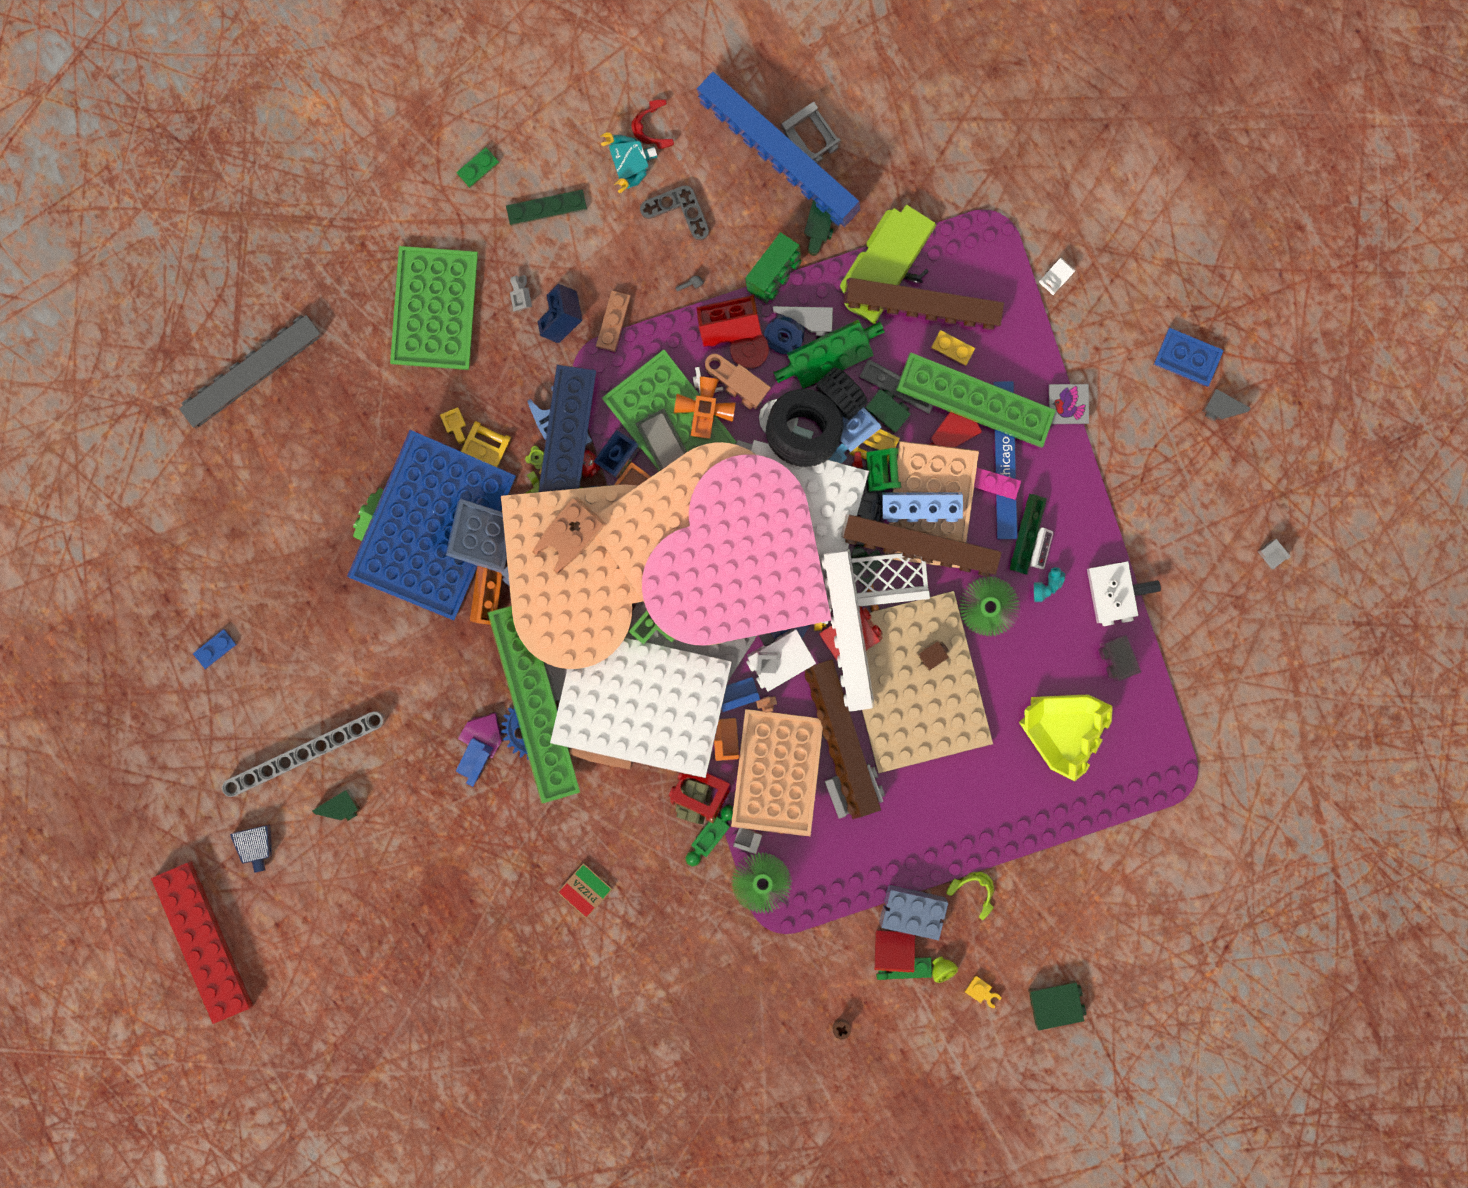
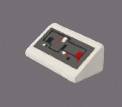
M1046 528L1039 529L1030 562L1031 567L1044 569L1053 531Z

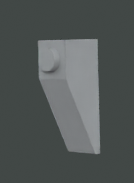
M773 306V313L794 319L803 325L805 330L816 333L818 337L832 332L833 308Z

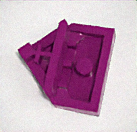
M497 713L473 717L467 722L458 739L469 745L471 739L475 738L493 747L489 756L493 758L504 735L501 733Z

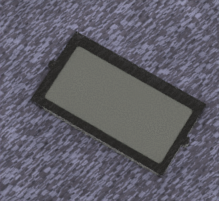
M664 408L652 415L648 414V417L635 423L660 471L687 453Z

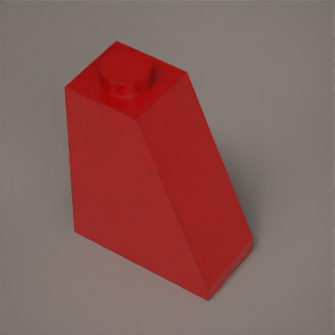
M949 412L930 438L931 443L929 445L955 448L979 435L982 431L977 422Z

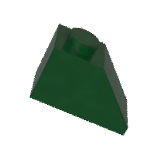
M349 789L315 808L312 812L316 815L337 820L346 818L349 821L358 815L356 811L360 810V807Z

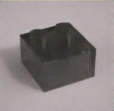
M1120 635L1099 644L1100 649H1098L1101 659L1106 660L1108 667H1105L1109 678L1121 681L1141 673L1127 635Z

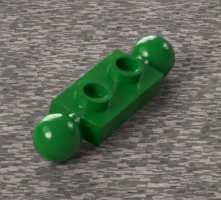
M725 805L721 809V817L717 816L714 824L709 822L691 845L695 848V851L688 852L685 857L686 863L689 866H697L701 862V854L707 857L728 831L731 825L727 821L732 820L734 806Z

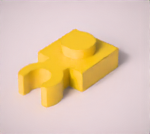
M976 975L964 990L965 993L980 1003L985 999L991 1008H995V1005L991 1003L993 997L1001 999L998 993H990L989 991L992 986Z

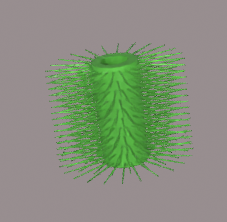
M982 577L984 578L983 583L981 578H979L981 586L978 580H976L978 587L973 582L976 589L969 584L975 591L973 592L976 595L974 597L979 601L977 603L968 602L972 604H960L974 607H959L960 609L973 608L959 612H968L961 616L968 615L962 619H967L964 623H967L966 626L971 624L969 629L972 628V631L974 629L975 633L985 635L986 631V636H989V632L990 636H992L991 633L993 631V635L996 636V632L1000 635L998 628L1001 633H1003L1001 627L1006 631L1002 623L1006 628L1009 629V627L999 617L998 613L1002 610L1011 611L1007 609H1019L1003 607L1018 606V604H1005L1020 602L1018 600L1010 601L1019 597H1013L1017 595L1013 593L1015 590L1010 591L1013 587H1009L1010 584H1007L1004 580L999 581L1000 579L997 578V581H995L996 577L994 580L993 577H990L989 583V577H986L988 579L986 585L985 577ZM988 601H992L994 604V608L990 612L985 610V604Z
M759 852L758 859L755 854L756 863L751 854L754 863V870L752 869L754 873L749 874L742 870L746 873L744 874L734 869L742 875L733 873L739 877L732 876L733 879H737L733 880L732 884L734 885L732 886L735 889V896L739 900L742 899L740 896L745 899L743 902L739 901L743 907L747 909L745 906L747 905L752 910L751 908L754 906L757 913L758 908L761 913L762 907V911L765 913L766 906V911L769 913L767 902L772 911L769 900L775 909L769 897V892L771 891L774 895L777 893L785 898L778 892L788 896V894L782 891L790 893L785 889L791 888L784 886L790 885V883H786L790 881L784 875L787 872L786 865L782 862L779 863L774 855L769 854V857H767V853H765V858L764 853H762L761 860ZM765 878L766 884L763 887H757V881Z

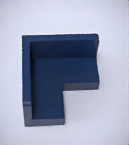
M558 283L547 294L549 310L537 321L540 336L556 343H560L583 321L577 291Z

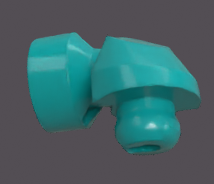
M1054 567L1051 569L1048 575L1047 586L1042 582H1034L1035 602H1043L1045 598L1051 596L1052 593L1055 594L1062 587L1065 581V573L1060 568Z

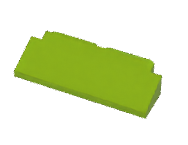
M907 204L902 212L895 208L887 210L867 241L868 250L858 255L841 282L840 288L845 294L846 280L849 278L900 285L937 226L936 223ZM845 304L849 311L874 324L883 312V309H880L879 312L868 311V307L860 306V309L849 308L848 304Z

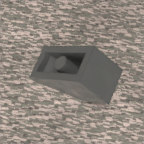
M1215 389L1212 391L1202 411L1206 413L1205 417L1216 421V419L1222 420L1249 412L1251 408Z

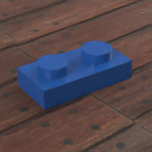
M223 629L195 651L193 655L204 669H207L237 644L228 632Z

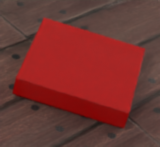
M876 931L874 970L914 972L915 935L903 932Z

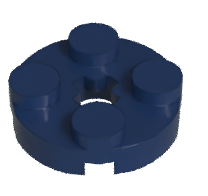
M777 315L776 318L768 323L764 336L767 338L768 345L772 350L780 354H787L801 347L804 341L805 329L803 325L794 319L784 315ZM780 332L786 333L789 337L783 338Z

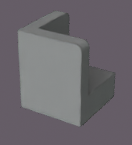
M1272 539L1257 551L1271 569H1275L1284 560H1288L1291 557L1277 539Z
M757 652V675H761V673L776 674L777 653Z
M739 828L733 846L756 854L762 834L749 829Z

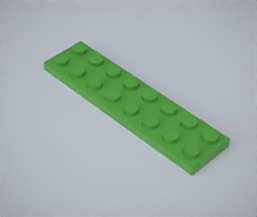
M913 353L908 355L896 391L1038 447L1044 446L1056 411Z

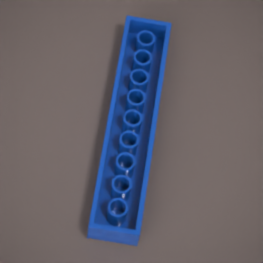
M713 71L700 84L697 91L701 105L707 110L711 108L715 113L714 116L720 122H727L728 128L735 135L740 134L744 138L743 142L748 147H755L758 151L757 154L764 161L768 159L773 164L772 167L779 174L783 172L787 177L786 180L795 187L797 185L800 187L801 193L808 200L812 198L820 211L823 213L827 211L831 216L830 219L839 226L841 224L845 227L860 211V203L851 193Z

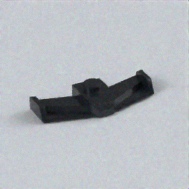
M866 466L862 467L863 470L868 471ZM868 476L857 516L880 522L882 518V492L884 490L869 492ZM857 542L856 546L864 547L865 543Z

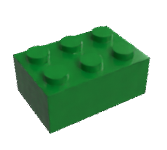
M780 232L746 276L747 291L765 304L769 300H774L778 294L779 287L788 282L789 274L793 269L796 270L802 262L800 245Z

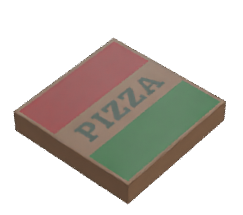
M583 863L557 893L587 919L613 888Z

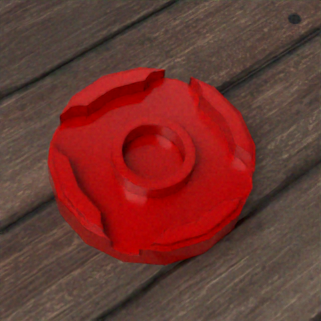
M763 334L757 335L754 338L738 339L735 342H731L730 354L737 365L740 364L745 369H754L766 361L769 354V345Z

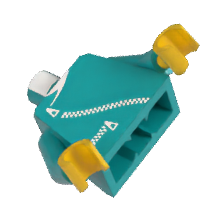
M609 132L600 135V137L606 138V142L601 143V145H609L619 180L614 183V185L619 184L622 187L618 190V193L638 186L649 170L647 161L657 158L655 147L643 150L641 142L635 138L624 135H612Z

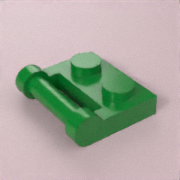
M899 448L866 452L867 469L869 471V492L902 488L901 482H899L897 461ZM887 456H889L891 482H889Z

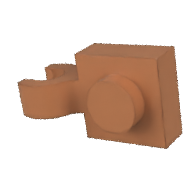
M772 696L762 698L756 701L758 709L762 708V711L767 713L773 711V705L777 704L776 697Z

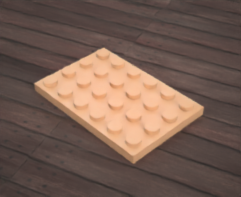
M899 441L897 461L899 482H901L902 488L893 489V492H962L963 519H958V522H947L946 519H938V522H927L926 519H918V522H907L906 519H899L898 522H889V524L966 542L979 451ZM914 556V559H910L908 562L921 563V557ZM933 560V563L926 562V564L940 565L941 563L940 561Z
M745 709L731 827L811 836L823 731L821 721L818 718L772 712L765 713L763 711Z

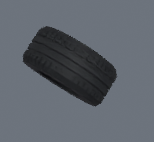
M812 389L792 390L780 396L770 410L766 425L767 442L772 451L775 452L774 454L783 461H786V463L800 467L817 466L827 461L837 450L844 427L843 417L835 402L827 397V395ZM797 417L809 418L819 425L822 434L812 439L798 437L790 431L787 422Z

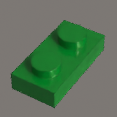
M485 147L456 173L471 188L497 166L499 161Z

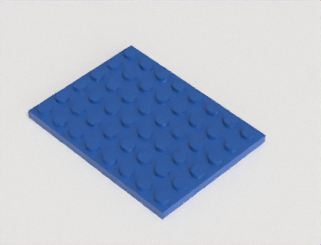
M409 430L347 577L455 620L477 568V565L446 556L458 501L463 499L501 512V496L508 495L516 475Z

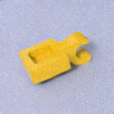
M457 407L441 414L440 416L447 433L454 432L459 444L466 442L461 429L466 424L459 408Z

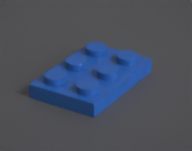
M1168 328L1153 365L1209 387L1224 350Z

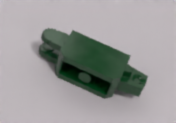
M814 200L804 235L806 239L810 240L808 254L817 256L821 244H826L827 239L831 240L834 228H830L832 222L830 214L827 211L824 213L816 207Z

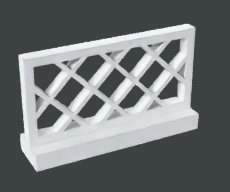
M903 553L851 558L852 563L859 562L864 566L858 575L854 574V577H856L855 582L859 580L866 586L861 593H857L859 606L930 599L926 562L921 561V564L915 569L908 564L911 558L906 560L901 558ZM893 558H899L904 562L897 571L888 565ZM873 560H879L884 564L877 574L869 568ZM905 565L914 570L908 580L899 574ZM886 567L895 573L888 582L879 576ZM866 569L875 575L869 584L860 579V576ZM916 573L923 578V586L915 587L910 583ZM897 575L905 581L899 589H895L890 585ZM877 577L886 584L880 591H875L870 587Z

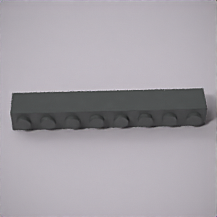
M307 315L297 317L293 321L294 324L292 326L282 328L277 332L278 336L273 340L268 339L263 342L261 349L251 351L245 356L246 360L233 364L227 374L224 375L222 373L213 380L214 383L209 387L206 385L197 391L198 395L193 399L189 397L181 403L183 406L179 410L190 425L195 429L199 428L320 339L323 335Z

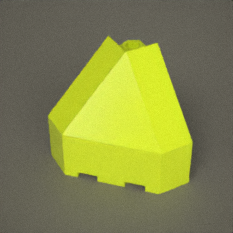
M1090 695L1031 697V706L1025 709V717L1019 723L1049 768L1076 781L1087 772L1090 766L1087 762L1092 752L1096 754L1103 740L1100 736L1104 728L1108 729L1112 722V706Z

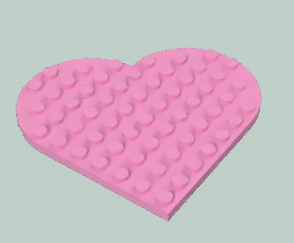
M759 455L730 457L710 468L699 480L692 494L689 505L690 526L677 530L664 538L655 547L646 562L642 577V594L645 606L652 620L667 635L692 645H712L830 621L831 615L808 502L797 478L782 464Z

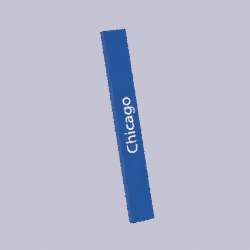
M1013 381L993 382L994 386L1014 393ZM994 429L995 473L1016 479L1015 437ZM996 494L997 539H1017L1016 500Z

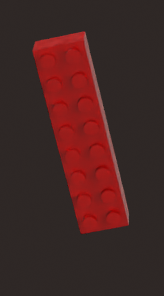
M192 861L151 878L212 1024L250 1009L253 1004Z

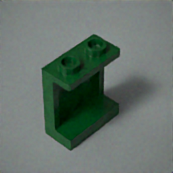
M1073 980L1070 981L1071 983L1041 989H1028L1035 1026L1038 1031L1084 1022V1016L1087 1014L1085 1005L1081 1004L1080 996H1083L1080 984L1077 985V982Z

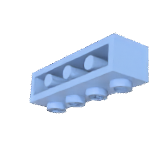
M882 492V517L887 519V522H898L899 519H906L907 522H918V519H926L927 522H938V519H946L947 522H958V519H963L962 492Z

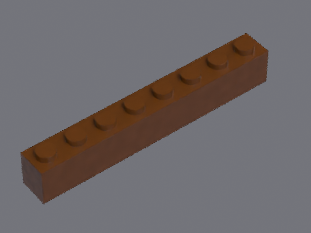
M855 278L846 280L843 303L848 304L849 308L860 309V306L868 307V311L879 312L880 309L887 310V314L899 315V312L906 313V317L918 318V315L926 316L925 320L937 321V318L945 319L944 322L948 324H956V321L964 322V326L967 327L983 325V329L994 330L1001 326L1004 302Z
M846 514L841 532V537L845 538V542L856 545L857 542L865 543L864 547L874 550L878 546L884 548L883 552L891 554L899 551L903 552V557L914 559L915 555L922 557L921 561L933 563V560L941 562V566L952 568V565L960 566L959 570L971 572V569L979 571L978 575L990 577V574L996 575L1002 553L995 549Z
M833 659L813 665L804 670L805 679L809 684L811 698L817 708V717L821 721L823 735L829 745V754L833 758L836 775L840 779L841 791L848 804V812L852 819H856L881 811L848 706L845 707L844 693Z

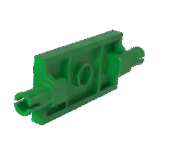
M856 320L787 353L790 360L789 365L774 371L773 374L778 384L792 376L797 377L802 389H805L819 382L834 367L844 370L874 356L869 340L884 334L883 326L879 321L864 329L860 321Z

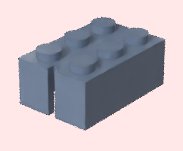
M888 884L884 900L886 906L883 905L879 920L881 928L939 940L943 926L941 919L944 920L948 906L946 897Z

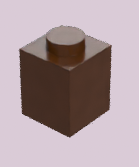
M935 640L919 651L917 655L927 670L930 671L949 658L947 655L949 650L943 642L939 643V641Z

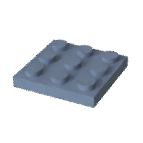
M460 499L454 516L446 556L502 573L507 559L503 513Z

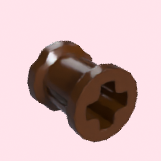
M843 1019L834 1022L832 1028L835 1037L841 1040L848 1038L851 1033L849 1023ZM845 1025L846 1032L842 1031L839 1033L837 1027Z

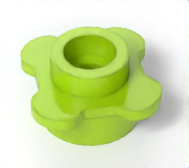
M533 446L525 461L528 464L535 465L536 469H541L544 452L539 450L537 446Z

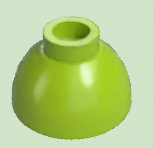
M939 957L933 961L932 976L936 983L944 982L958 972V966L950 960Z

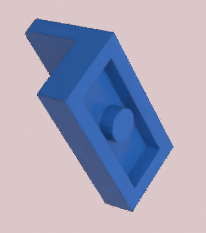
M751 677L726 686L721 707L722 712L760 700L754 679Z
M475 738L471 739L456 769L457 773L468 778L466 784L472 787L478 781L493 750V747Z

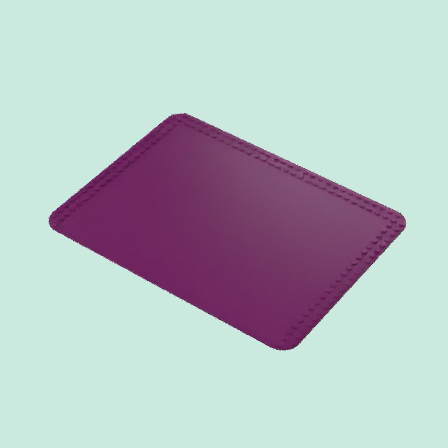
M974 210L936 223L937 226L908 270L909 273L917 274L918 276L925 269L929 273L922 278L923 283L921 284L903 279L899 286L1004 302L1001 326L994 330L983 329V325L967 327L964 326V322L956 321V324H948L944 322L945 319L937 318V321L925 320L926 316L918 315V318L906 317V313L899 312V315L887 314V310H883L876 323L881 322L885 333L869 340L874 356L842 370L864 392L868 401L864 408L880 390L879 387L860 378L867 361L871 360L901 376L909 353L934 361L993 385V382L1013 381L1014 394L1049 407L1048 385L1070 384L1017 228L1006 216L992 210ZM868 246L792 271L789 274L788 282L779 287L775 299L769 300L767 304L755 297L761 333L764 335L768 323L777 316L773 313V306L833 308L832 332L856 320L860 321L864 329L874 325V323L848 310L843 303L844 293L840 288L841 282L861 252H866ZM747 287L622 328L616 353L597 348L598 337L593 338L580 349L574 360L573 367L596 370L588 428L597 455L616 430L635 441L602 397L662 350L666 351L693 387L696 367H699L701 377L713 378L705 368L706 358L711 354H718L734 366H738L730 354L731 342L719 343L716 346H703L696 307L751 296L752 294L747 291ZM804 330V341L801 346L820 337L816 336V333ZM940 330L975 348L966 366L931 349ZM780 332L783 338L789 337L786 333ZM769 347L766 361L757 368L747 369L771 387L770 392L757 409H748L741 403L742 399L736 396L734 398L726 392V387L718 381L716 388L723 387V391L714 393L713 398H716V403L736 402L733 422L718 416L717 418L736 442L740 440L753 445L754 440L768 444L766 433L762 430L759 422L761 409L767 402L778 399L789 391L802 389L797 377L792 376L778 384L773 374L774 371L789 365L790 360L787 354L777 353ZM711 361L709 366L712 369H718L720 363L718 361ZM815 383V384H813V385H811V386H809V387H807V388H805V389H810V390L812 389V390H814V391H818V388H817V385H816L817 383ZM895 396L893 400L898 404L900 402L904 403L910 409L908 412L911 415L896 433H893L878 419L875 418V420L882 427L880 428L881 430L900 438L899 441L930 444V438L950 411L933 405L928 414ZM798 417L797 426L813 431L812 438L822 434V430L816 422L809 418ZM977 423L982 433L955 448L978 450L977 468L995 473L994 429ZM1051 424L1043 447H1038L1015 438L1016 480L1021 481L1016 497L1017 538L1029 493L1046 498L1039 529L1046 528L1053 531V536L1044 569L1029 566L1027 575L1009 570L1017 539H997L996 494L975 487L973 490L966 543L1002 552L996 575L990 574V577H993V580L996 577L995 581L998 578L1000 579L999 581L1004 580L1007 584H1010L1009 587H1013L1010 591L1015 590L1013 593L1017 594L1013 597H1019L1010 601H1020L1005 604H1018V606H1003L1019 609H1007L1011 611L1002 610L1005 611L1002 613L1006 614L1003 618L1008 623L1004 620L1003 622L1009 629L1002 623L1006 631L1001 627L1003 631L1001 633L998 628L1000 635L996 632V636L993 635V631L991 633L992 636H990V632L989 636H986V631L985 635L973 632L972 628L969 629L971 624L966 626L967 623H964L967 619H962L968 615L961 616L968 612H959L993 744L878 773L862 710L849 711L866 764H869L870 768H875L878 775L875 781L877 786H882L885 796L882 797L883 802L879 803L881 811L856 819H852L850 814L838 818L824 781L837 775L833 758L829 754L828 742L822 731L811 836L749 829L762 834L756 852L757 859L758 852L761 854V860L762 853H764V858L766 856L765 853L768 854L767 857H769V854L774 855L779 863L782 862L787 866V872L790 874V878L787 880L790 879L791 881L786 882L790 883V885H784L791 888L785 889L790 893L782 891L788 894V896L778 892L785 898L775 893L776 895L773 894L772 898L770 897L775 909L769 900L772 908L771 911L767 902L769 913L766 911V906L765 913L762 911V907L761 913L759 908L757 910L758 913L755 911L756 909L751 910L755 919L768 930L780 934L798 933L884 904L888 884L922 891L964 877L971 872H979L1174 806L1183 801L1194 788L1198 776L1197 758L1142 595L1135 596L1138 616L1133 617L1134 621L1122 623V620L1119 619L1114 620V624L1102 626V623L1096 622L1087 569L1128 562L1132 585L1138 583L1084 424ZM863 443L858 447L867 452L877 451ZM642 449L639 450L637 456L631 461L651 477L659 472ZM849 450L844 452L847 459L841 464L852 466L854 456L849 454ZM862 458L863 466L867 467V460ZM890 460L888 462L889 482H891ZM602 469L607 485H614L618 479ZM893 489L884 490V492H893ZM881 518L880 522L889 524L887 519ZM849 544L848 549H850V554L852 556V552L856 545ZM858 546L864 549L868 553V555L875 550H879L881 555L885 554V552H883L884 548L876 546V549L874 550ZM891 560L888 565L897 571L904 562ZM908 562L915 569L921 564ZM881 563L880 568L875 571L876 574H877L878 571L883 567V565H884L883 563ZM926 564L930 597L954 591L959 611L973 609H960L959 607H974L960 604L978 602L974 600L976 599L974 597L976 595L973 593L975 591L969 584L976 589L973 582L978 587L976 580H978L981 586L979 578H981L983 583L984 578L982 577H985L987 585L988 579L986 576L978 575L979 571L971 569V572H965L956 567L949 568ZM905 565L899 574L908 580L914 570ZM886 567L879 576L888 582L895 573ZM1054 567L1060 568L1065 573V581L1062 587L1055 594L1052 593L1051 596L1045 598L1043 602H1035L1034 582H1042L1047 586L1048 575L1051 569ZM864 571L862 574L864 578H868L870 575L868 571ZM916 573L910 583L915 587L923 586V578ZM897 575L890 585L895 589H899L905 581ZM878 577L873 582L875 591L882 590L886 585ZM858 580L855 582L857 593H861L865 585ZM913 601L878 604L879 610ZM988 601L985 604V610L987 612L993 610V602ZM870 605L862 606V608H866L869 611V613L872 612ZM831 609V617H834L833 609ZM831 620L826 624V628L832 625ZM811 624L802 640L816 664L833 659L841 684L842 667L839 668L838 661L819 635L821 631H814V624ZM757 635L728 680L727 685L752 677L760 699L776 697L777 704L773 705L772 713L818 718L817 708L811 698L809 684L805 679V671L770 691H767L765 687L763 689L760 687L756 679L759 676L756 671L752 672L746 663L749 660L747 655L764 645ZM842 687L843 693L846 695V689ZM1090 695L1112 706V722L1108 729L1104 728L1100 736L1103 740L1096 754L1092 752L1087 762L1090 764L1087 772L1076 781L1051 770L1020 725L1019 721L1025 717V709L1031 706V697ZM756 701L722 712L721 709L719 719L736 718L739 758L745 709L762 711V708H757ZM713 743L707 773L730 784L731 790L722 808L725 805L734 806L739 759L716 761ZM713 788L712 791L713 799L718 791L716 788ZM732 820L727 821V823L731 825ZM730 827L725 836L736 869L746 874L742 871H746L743 868L745 867L752 873L754 863L751 854L756 863L755 854L733 846L739 828ZM765 878L757 881V887H763L766 884Z

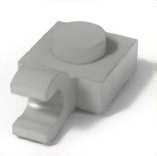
M526 276L511 277L510 281L514 290L510 292L513 311H521L532 307L529 288H524L527 284Z

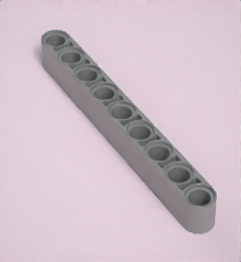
M379 711L368 713L226 780L222 785V791L226 796L233 797L381 728L385 724V716ZM373 715H377L380 718L378 726H374L371 723ZM355 723H359L362 726L360 734H356L353 731ZM338 731L344 734L345 738L342 743L337 742L335 739V734ZM320 740L326 742L327 747L324 751L319 750L317 747V743ZM302 748L306 749L309 753L307 759H302L299 755ZM284 757H288L291 761V765L288 768L282 765ZM266 765L271 766L273 769L271 776H267L264 773ZM248 774H252L255 777V782L252 785L246 781ZM230 782L237 785L235 793L228 790Z

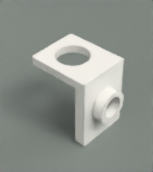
M1060 258L1039 283L1054 295L1075 270L1063 258Z
M696 367V376L693 377L695 389L699 388L700 392L699 377L701 375L699 367ZM723 387L716 388L714 393L722 392Z

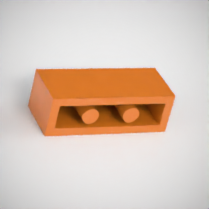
M477 565L470 621L491 625L488 612L495 611L498 608L502 579L500 572Z

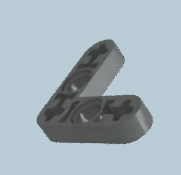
M689 186L678 187L648 199L641 204L640 212L646 219L655 218L681 207L694 239L701 241L706 239L709 234L707 223L695 193ZM683 190L691 193L689 201L691 203L694 200L695 204L683 207V204H687L685 198L680 197ZM670 197L673 200L672 206L664 207L661 204L662 199ZM658 200L661 211L658 212V208H655L650 215L648 212L644 213L643 210L646 209V205L650 207L656 206L654 201ZM696 208L698 216L693 219L689 218L687 215L688 209ZM702 219L703 222H699L701 229L705 228L703 236L695 234L694 232L697 231V227L695 224L691 226L690 223Z

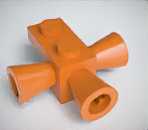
M699 377L700 396H696V400L677 394L674 413L694 412L691 436L710 439L714 415L733 422L736 402L716 403V398H713L719 379Z

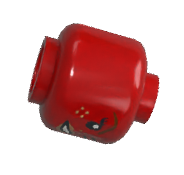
M586 449L584 452L581 473L583 478H592L601 468L593 462L597 456L589 449Z

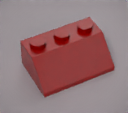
M754 295L696 307L699 330L704 347L762 335Z

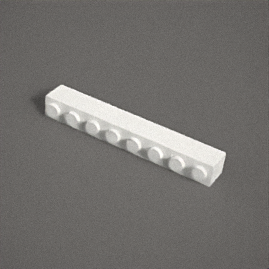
M850 549L827 552L824 554V558H822L823 570L827 571L825 586L827 590H830L831 596L828 597L829 609H833L834 617H831V624L833 629L836 628L837 636H834L835 647L839 648L840 656H837L839 668L842 667L843 670L841 685L846 689L844 704L845 707H849V711L871 709L875 703Z

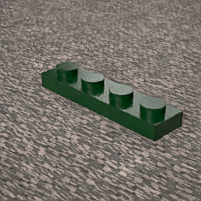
M583 189L506 205L510 226L587 210Z
M1029 493L1009 570L1025 575L1028 573L1047 500L1044 497Z

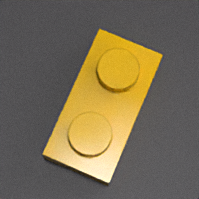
M941 330L931 349L964 366L967 365L975 350L974 347Z

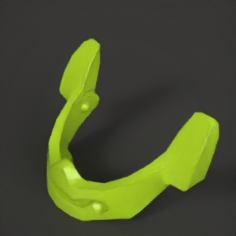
M971 872L961 880L954 879L946 891L949 896H952L958 888L968 881L976 880L979 881L980 885L986 886L988 897L982 905L983 910L979 915V918L984 920L993 910V906L990 904L994 894L993 880L983 872Z

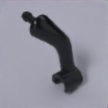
M925 269L919 276L907 272L903 279L921 284L923 283L922 278L929 271Z

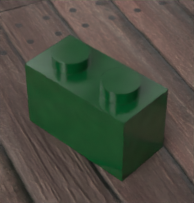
M880 389L865 409L893 433H896L911 415L908 412L910 409L904 403L900 402L898 404L893 400L895 396L886 389L884 391Z

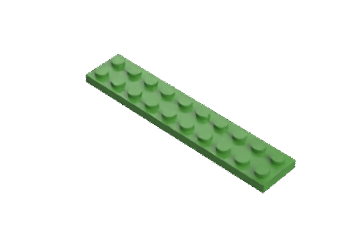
M512 606L488 612L541 804L580 793L568 747L550 743L557 716V708L544 662L535 657L520 640L513 621Z

